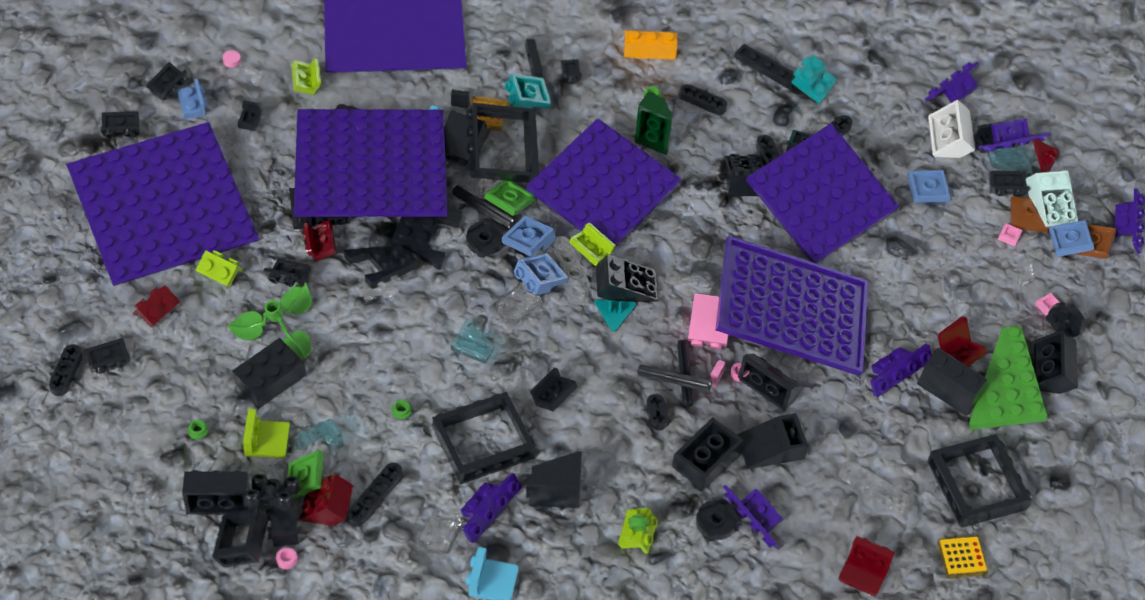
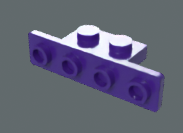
M976 61L972 64L968 62L963 65L961 72L957 70L950 75V80L947 78L939 83V88L936 86L928 91L929 95L924 98L925 101L934 98L942 91L951 103L961 100L978 87L969 71L976 67L979 62Z
M1027 118L991 125L994 143L978 147L979 149H985V152L996 151V147L1000 146L1002 149L1011 148L1014 143L1025 145L1029 144V140L1033 139L1044 141L1045 137L1051 135L1050 132L1029 135Z
M1134 188L1133 202L1115 205V228L1117 237L1133 234L1132 243L1137 254L1141 253L1142 246H1144L1142 232L1145 229L1142 218H1145L1143 209L1145 197L1143 194H1140L1138 188Z
M924 344L914 352L900 347L896 348L890 354L871 365L872 371L879 374L870 381L874 396L879 397L924 367L932 356L930 345Z
M510 473L499 486L485 482L461 508L462 515L470 518L462 527L469 542L474 543L522 488L515 473Z
M725 484L723 486L726 490L725 497L731 503L736 502L738 504L737 511L744 518L747 516L752 522L749 525L756 533L762 532L764 535L762 540L769 548L774 546L779 550L781 547L770 536L769 532L784 519L757 488L740 501Z

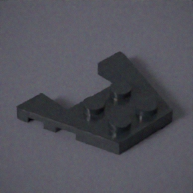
M447 211V217H401L392 237V243L394 245H403L411 254L418 255L422 261L430 262L434 265V268L440 270L445 260V252L429 249L430 243L438 224L458 228L463 211Z
M403 245L343 250L344 258L349 264L369 260L376 267L378 272L365 275V282L371 289L377 288L378 283L382 281L383 283L391 281L390 277L397 274L402 276L418 268V261Z

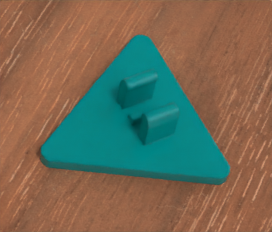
M594 301V305L612 332L618 330L636 307L635 302Z

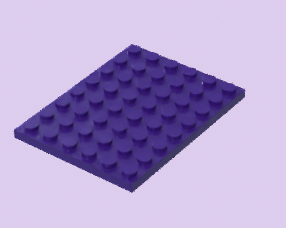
M728 235L725 241L715 331L860 376L863 372L868 280Z

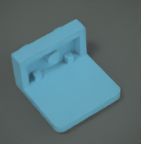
M478 547L476 555L473 554L470 567H473L472 573L468 572L466 578V585H469V596L487 600H511L518 574V566L486 559V548Z

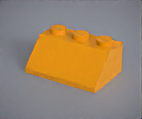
M624 30L625 58L676 60L677 33Z

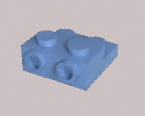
M527 216L519 220L502 237L503 244L531 257L539 249L545 251L556 240L555 231L551 226Z
M548 253L519 259L514 269L516 278L521 279L525 283L527 291H532L535 296L549 293L553 286L566 284L569 279Z

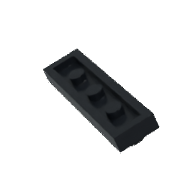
M745 43L734 53L735 59L790 91L795 87L791 83L795 78L792 70Z

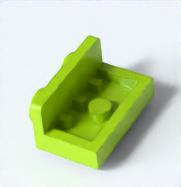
M314 58L311 64L294 60L291 64L294 91L314 95L316 90L320 89L322 83L319 75L320 66H318V59Z
M587 223L583 231L571 237L569 241L577 251L595 266L607 254L611 255L615 248V244L591 223Z
M205 250L195 271L230 288L237 272H242L243 268L238 266L239 262L231 258L228 261L223 259L224 255L215 250L212 253Z
M649 508L628 509L626 511L618 542L621 549L640 547L644 553L650 552L658 521ZM633 515H642L649 521V525L646 526L645 531L631 530L628 519L633 518Z

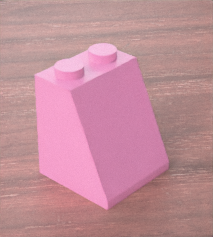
M694 294L688 342L692 346L702 347L703 345H710V348L721 350L722 347L726 348L728 334L715 331L719 297Z

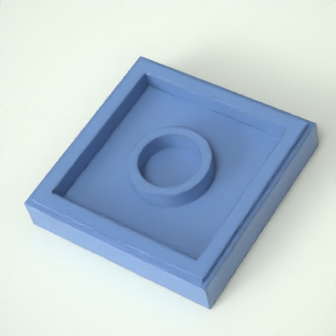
M944 170L908 171L907 177L914 203L950 201L951 197Z
M1086 220L1049 227V233L1057 257L1094 250V244Z

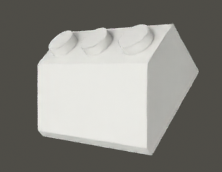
M959 100L928 115L934 157L961 158L975 151L970 110Z

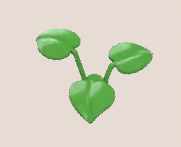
M304 282L302 287L295 286L286 292L280 299V303L276 300L268 301L264 307L266 311L263 313L264 318L255 311H249L227 324L228 328L236 337L251 341L263 334L262 326L266 325L267 318L270 321L279 322L287 336L283 341L301 359L307 358L311 352L309 336L302 331H296L290 335L282 321L283 311L287 314L292 312L293 314L300 315L311 307L312 297L306 282Z

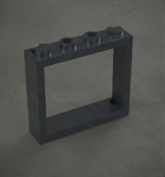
M473 103L466 110V120H468L466 135L469 137L467 153L470 154L468 171H470V178L529 183L536 176H539L536 109ZM477 116L523 120L526 172L479 168Z
M507 392L495 394L484 400H477L472 404L459 406L452 411L439 413L432 417L433 430L460 485L535 459L536 447ZM504 407L523 444L462 465L445 427Z
M997 434L930 452L927 463L960 528L1028 509L1031 502V494L1023 485L1021 475L1015 470L1013 460L1007 455L1004 443L999 440ZM991 449L1016 498L969 510L945 461Z

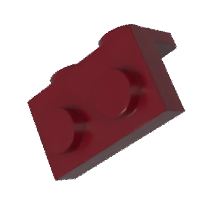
M329 220L314 227L308 222L304 223L305 231H303V235L307 244L305 249L309 256L319 261L337 253L333 225Z
M166 285L160 289L158 287L154 288L149 293L151 297L145 301L143 298L135 305L137 309L133 314L135 316L139 314L151 328L180 303L179 299Z

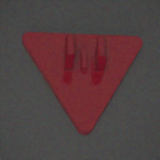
M1034 139L1033 144L1041 172H1050L1059 155V150L1038 139Z

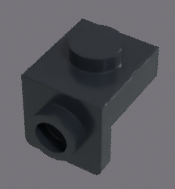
M579 59L561 60L563 83H578L582 78Z
M242 102V113L237 123L238 128L256 131L262 116L260 103Z

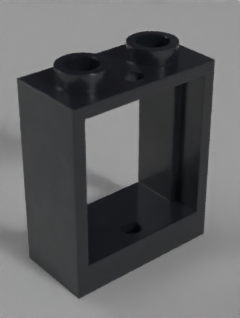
M259 508L223 514L212 558L223 568L259 563L269 518ZM250 525L245 545L231 547L236 527Z

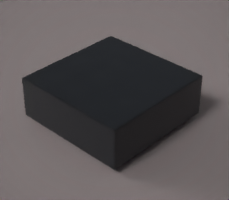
M452 89L451 106L468 108L469 92Z

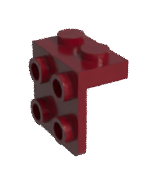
M961 316L938 334L940 349L968 367L987 353L985 346L971 341L967 317Z
M856 536L838 580L871 596H877L891 566L895 552L885 546H879L867 538Z

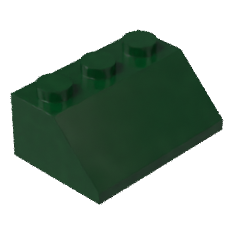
M647 92L638 105L635 143L667 155L673 116L663 97Z

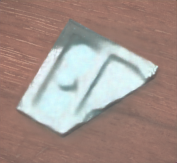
M1023 147L1001 148L987 153L992 168L1002 171H1027V177L1032 176L1033 172Z
M467 318L453 340L451 350L486 364L494 351V344L489 339H486L480 329L477 330L472 325V321Z

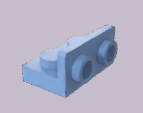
M194 79L195 86L177 89L184 120L206 116L205 108H208L207 99L202 97V95H205L203 84L199 85L198 79Z

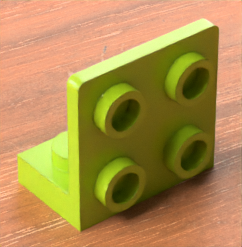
M248 409L243 438L245 456L285 458L290 423L261 421V418L257 417L256 409Z

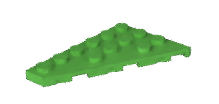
M1022 327L1002 328L985 376L989 385L976 402L969 422L970 430L1047 421L1046 410Z

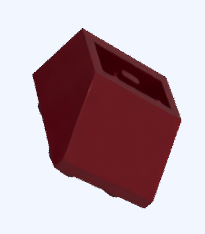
M336 473L323 478L321 488L306 494L299 520L328 526L345 521L354 485Z

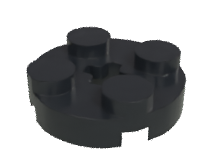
M477 222L467 230L466 245L477 256L481 258L486 257L502 248L503 232L494 223L489 225L484 224V222ZM481 237H488V240H481Z
M1060 302L1054 304L1046 315V320L1057 332L1064 329L1072 337L1079 336L1085 328V318L1082 313L1073 306L1071 308L1065 306L1067 303Z
M716 500L708 501L702 504L698 510L695 522L696 527L708 541L723 540L735 532L737 514L727 503L724 505ZM713 517L721 519L720 523L712 522Z

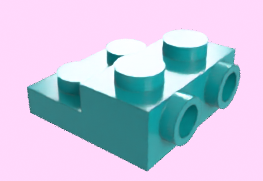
M813 54L811 57L807 56L801 63L803 67L799 66L794 72L795 78L791 83L819 104L834 85L837 78L824 68L827 64Z
M511 74L509 80L506 81L505 91H509V104H513V107H541L549 109L551 101L543 78Z

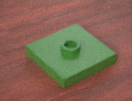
M503 181L485 193L484 199L515 216L535 202L536 197L512 181Z
M317 450L289 463L288 477L294 476L300 481V491L298 494L292 495L293 500L321 488L324 458L322 451Z

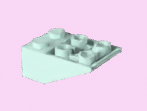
M1069 171L1036 173L1026 178V184L1030 186L1028 191L1029 197L1032 199L1046 227L1078 221Z

